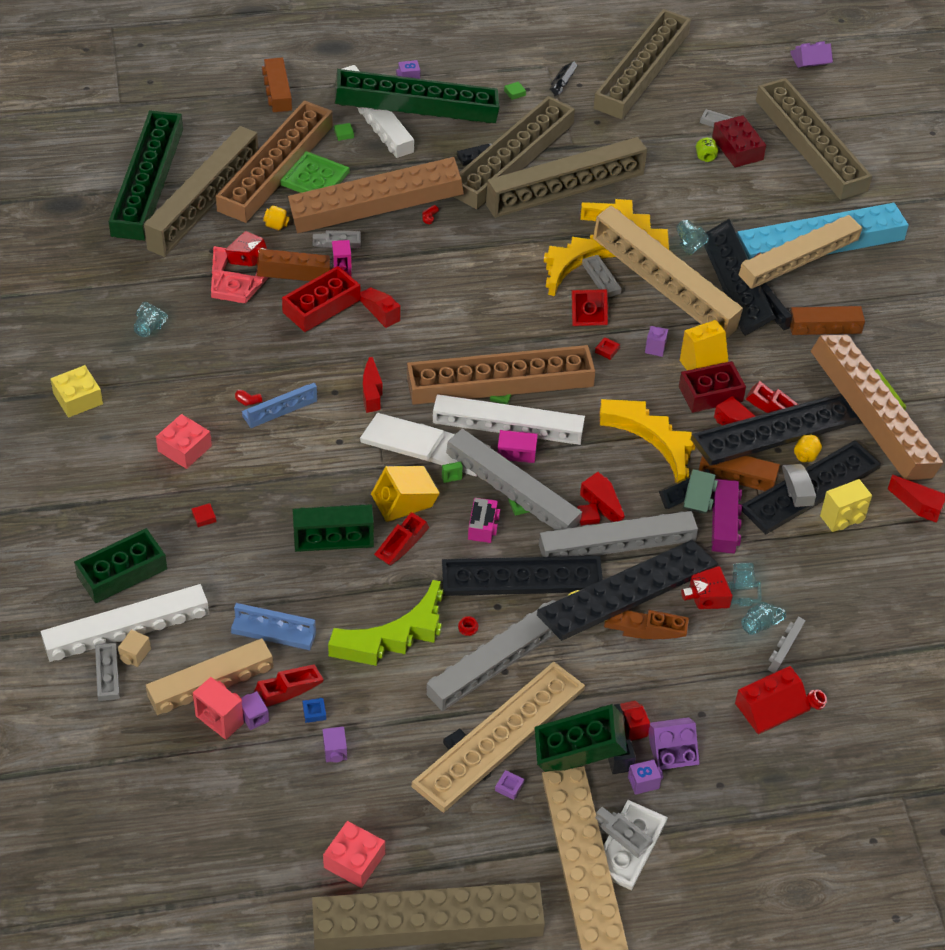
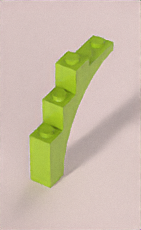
M432 580L428 592L420 603L409 613L393 622L369 629L346 630L333 628L328 644L329 657L377 666L379 658H383L384 650L406 654L407 648L412 646L413 639L434 643L436 635L440 636L442 623H439V606H437V602H441L443 597V590H440L441 581Z

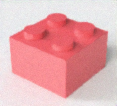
M183 414L179 415L156 436L158 452L185 469L191 466L212 446L210 431Z
M210 677L193 692L196 717L225 740L244 724L242 699L238 694L231 693L221 681H216Z
M347 821L323 854L324 868L362 888L385 855V841Z

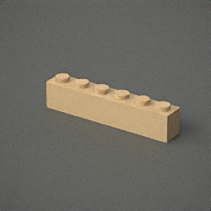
M261 638L146 684L147 696L157 715L168 713L174 708L190 704L194 701L193 692L210 677L216 681H221L226 688H229L233 684L247 681L253 676L273 669V657Z

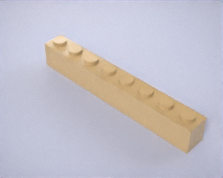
M850 215L841 217L790 242L787 241L779 247H774L768 252L761 253L750 260H745L741 264L739 276L751 289L857 241L862 227Z

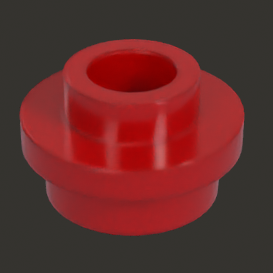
M471 616L463 617L458 623V630L465 636H472L478 631V623Z
M812 690L807 694L809 705L812 708L821 710L825 707L827 697L821 690Z

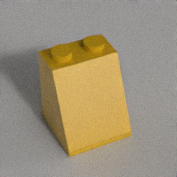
M717 320L684 331L680 362L686 370L728 362L726 332Z
M385 466L371 492L386 522L407 516L410 512L416 513L432 507L440 494L424 466Z

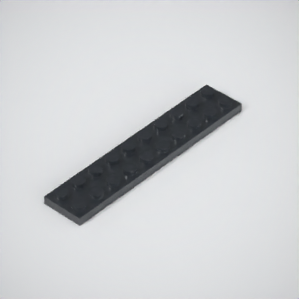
M839 393L692 434L691 441L708 464L712 466L796 442L803 435L811 434L817 436L859 424L862 421L843 395Z
M690 540L537 610V616L563 641L689 582L693 575L715 568L718 563L696 542Z

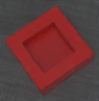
M604 337L595 348V353L611 360L620 349V344Z
M210 503L191 508L198 528L216 522V516Z
M596 504L577 506V509L582 511L581 526L600 523Z

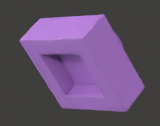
M505 770L495 786V791L514 800L524 785L525 779Z

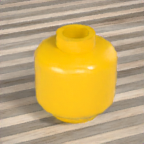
M271 206L269 209H266L263 221L266 227L280 231L283 226L287 227L289 216H286L287 211L285 209Z
M811 434L803 435L794 447V454L797 459L807 463L815 461L822 449L820 440Z

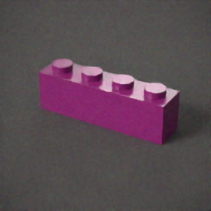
M716 479L718 482L715 492L713 491L711 551L735 554L736 546H740L741 535L738 534V531L741 529V519H738V516L741 515L742 505L738 504V501H741L742 490L739 489V481Z

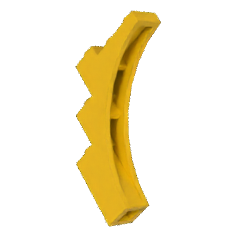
M615 199V204L581 203L580 220L596 222L597 216L613 206L669 250L668 229H652L650 226V214H633L632 200Z
M590 235V239L572 237L571 244L568 243L567 248L549 246L548 253L545 252L544 263H547L546 270H549L548 276H551L547 277L546 288H549L548 295H556L562 280L571 271L581 266L583 259L599 255L601 259L616 256L593 239L594 235Z
M601 399V426L629 431L654 445L670 464L675 483L689 477V468H685V465L688 464L691 451L695 450V445L691 441L692 432L672 431V424H669V417L649 416V409H646V401Z

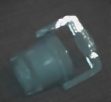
M689 220L681 221L676 227L681 240L679 244L687 255H692L709 240V236L701 226L696 227Z
M143 302L135 313L138 317L133 328L137 335L147 337L157 328H162L168 315L150 303Z
M753 563L734 564L732 582H728L731 593L732 589L747 590L757 588L758 599L739 598V600H733L732 596L731 604L752 606V604L760 603L762 600L761 581H756Z
M760 602L748 610V613L742 618L741 624L746 633L754 635L771 628L785 619L786 611L780 607Z

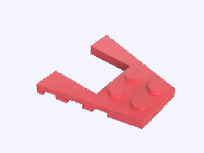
M214 246L211 298L246 304L269 277L257 276V273L255 276L224 271L228 262L226 248Z

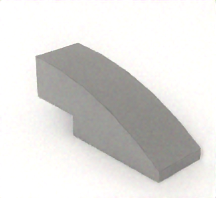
M802 464L783 465L782 469L789 497H792L794 507L814 506L816 494Z

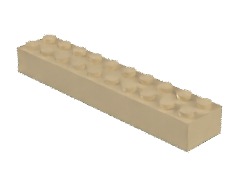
M613 206L608 207L597 216L593 236L595 241L701 325L717 320L725 330L726 338L737 330L743 310L737 302H734L710 281H707L697 271L688 266L685 261L675 256L672 251L661 245L658 240L652 238L645 230H642Z

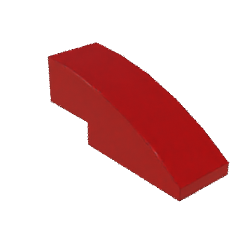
M369 357L363 374V402L366 413L380 410V396L383 395V383L373 357Z
M761 381L751 388L745 399L766 413L799 405L781 390L772 391Z
M410 512L401 525H396L374 555L391 566L404 556L429 529L427 522Z
M314 664L280 671L276 678L258 681L254 692H258L265 706L268 707L299 696L323 683L324 679Z

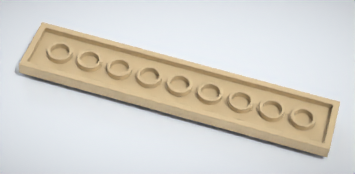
M555 662L551 663L413 780L411 787L444 813L534 735L535 726L549 722L585 689V685Z
M585 767L542 772V780L580 950H628L598 821L595 818L596 813Z

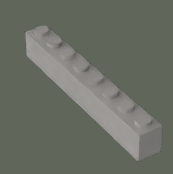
M463 428L448 440L446 453L452 459L458 462L461 461V464L466 469L471 470L480 479L485 480L496 490L501 491L510 500L522 506L524 510L529 511L540 521L552 527L554 531L575 528L580 524L582 511Z
M692 511L661 514L653 517H641L639 519L542 532L539 537V548L542 557L597 556L686 543L690 540L696 541L698 527Z
M553 599L548 603H544L539 609L556 601ZM537 610L532 614L529 613L523 620L517 624H512L502 634L495 635L487 644L480 645L472 654L465 655L454 666L447 667L439 676L432 677L427 683L426 695L441 711H444L555 636V634L537 616Z

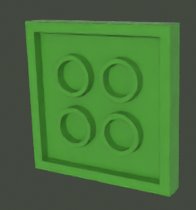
M306 151L280 182L281 186L303 193L340 184L350 173V170L347 166Z

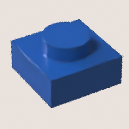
M323 698L302 701L305 723L326 720Z

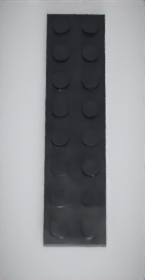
M727 219L702 234L700 238L724 293L743 308L739 327L744 336L776 319L762 286L759 285L751 289L739 276L741 264L745 260H749L732 221Z
M854 440L805 468L816 494L814 506L824 501L827 491L858 479L861 480L878 470L881 463ZM784 480L742 504L741 511L766 535L814 506L794 507L793 499L789 497L786 481Z
M600 556L442 559L443 596L571 593L577 590L580 591L603 580Z

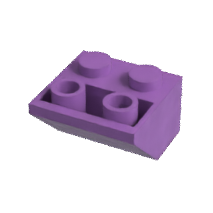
M825 41L816 42L812 45L810 43L801 44V46H796L794 50L790 51L798 68L826 65L833 62L831 43L825 44Z
M688 717L650 723L649 741L657 767L663 770L699 765L696 723Z

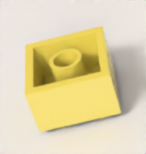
M85 365L50 378L53 394L68 418L103 404L101 389Z
M860 479L826 492L820 516L832 532L843 530L855 523L859 524L866 518L872 494Z

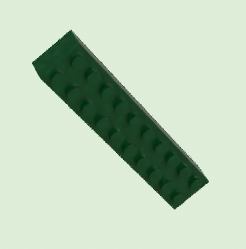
M337 69L335 104L341 106L364 107L374 110L380 109L390 112L397 111L407 114L413 113L423 116L430 115L440 118L446 117L485 123H496L500 108L498 88Z
M149 110L108 221L111 237L145 241L144 224L146 220L154 215L183 132L182 114Z

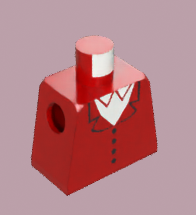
M245 231L225 251L230 264L255 266L258 260L259 249H267L263 238Z
M720 566L693 575L689 588L681 590L683 600L694 599L698 609L730 608L733 596Z

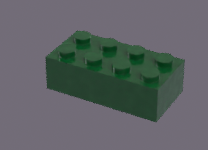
M372 504L293 509L295 552L374 547Z
M147 528L74 561L77 577L95 604L167 570L166 555Z
M613 704L534 727L537 765L544 772L569 770L627 753L623 715Z

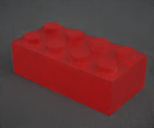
M336 266L283 296V313L301 330L307 332L360 301V284L339 266Z

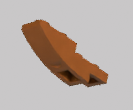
M627 610L605 621L604 627L623 631L622 636L672 639L687 635L689 618L649 610L648 614Z

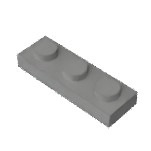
M599 255L582 260V265L599 289H607V298L621 294V287Z
M798 616L795 623H789L785 630L788 633L787 637H781L777 644V647L780 648L779 651L774 650L768 660L771 662L768 668L769 671L775 673L778 670L806 620Z
M116 643L95 645L98 701L120 699Z

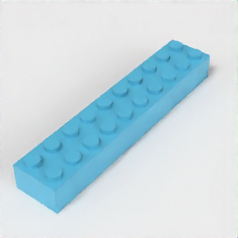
M889 203L738 231L737 234L750 260L759 252L762 254L768 252L774 247H779L787 241L790 242L801 235L810 233L814 229H819L825 224H830L847 215H850L862 227L860 237L857 241L829 254L905 240L909 225L896 204Z

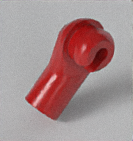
M436 205L422 212V220L425 224L433 222V215L439 211Z
M237 390L235 392L236 400L245 406L262 403L261 394L250 395L244 390Z

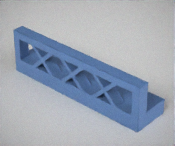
M315 383L303 386L243 410L242 416L249 427L253 428L317 402V386Z
M239 603L235 604V619L231 627L232 634L255 639L262 638L264 641L306 650L311 649L316 635L314 619Z

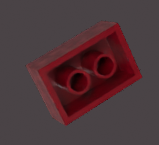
M744 115L714 122L712 138L734 168L764 160L766 144Z
M733 361L682 371L679 381V389L692 413L716 408L718 404L731 396L737 401L743 402L746 385Z

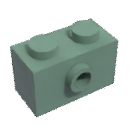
M694 469L691 471L683 509L706 514L707 510H711L713 499L710 498L711 492H715L718 480H714L715 474Z

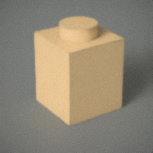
M132 629L118 647L120 660L127 665L132 664L136 667L141 664L151 650L149 637Z

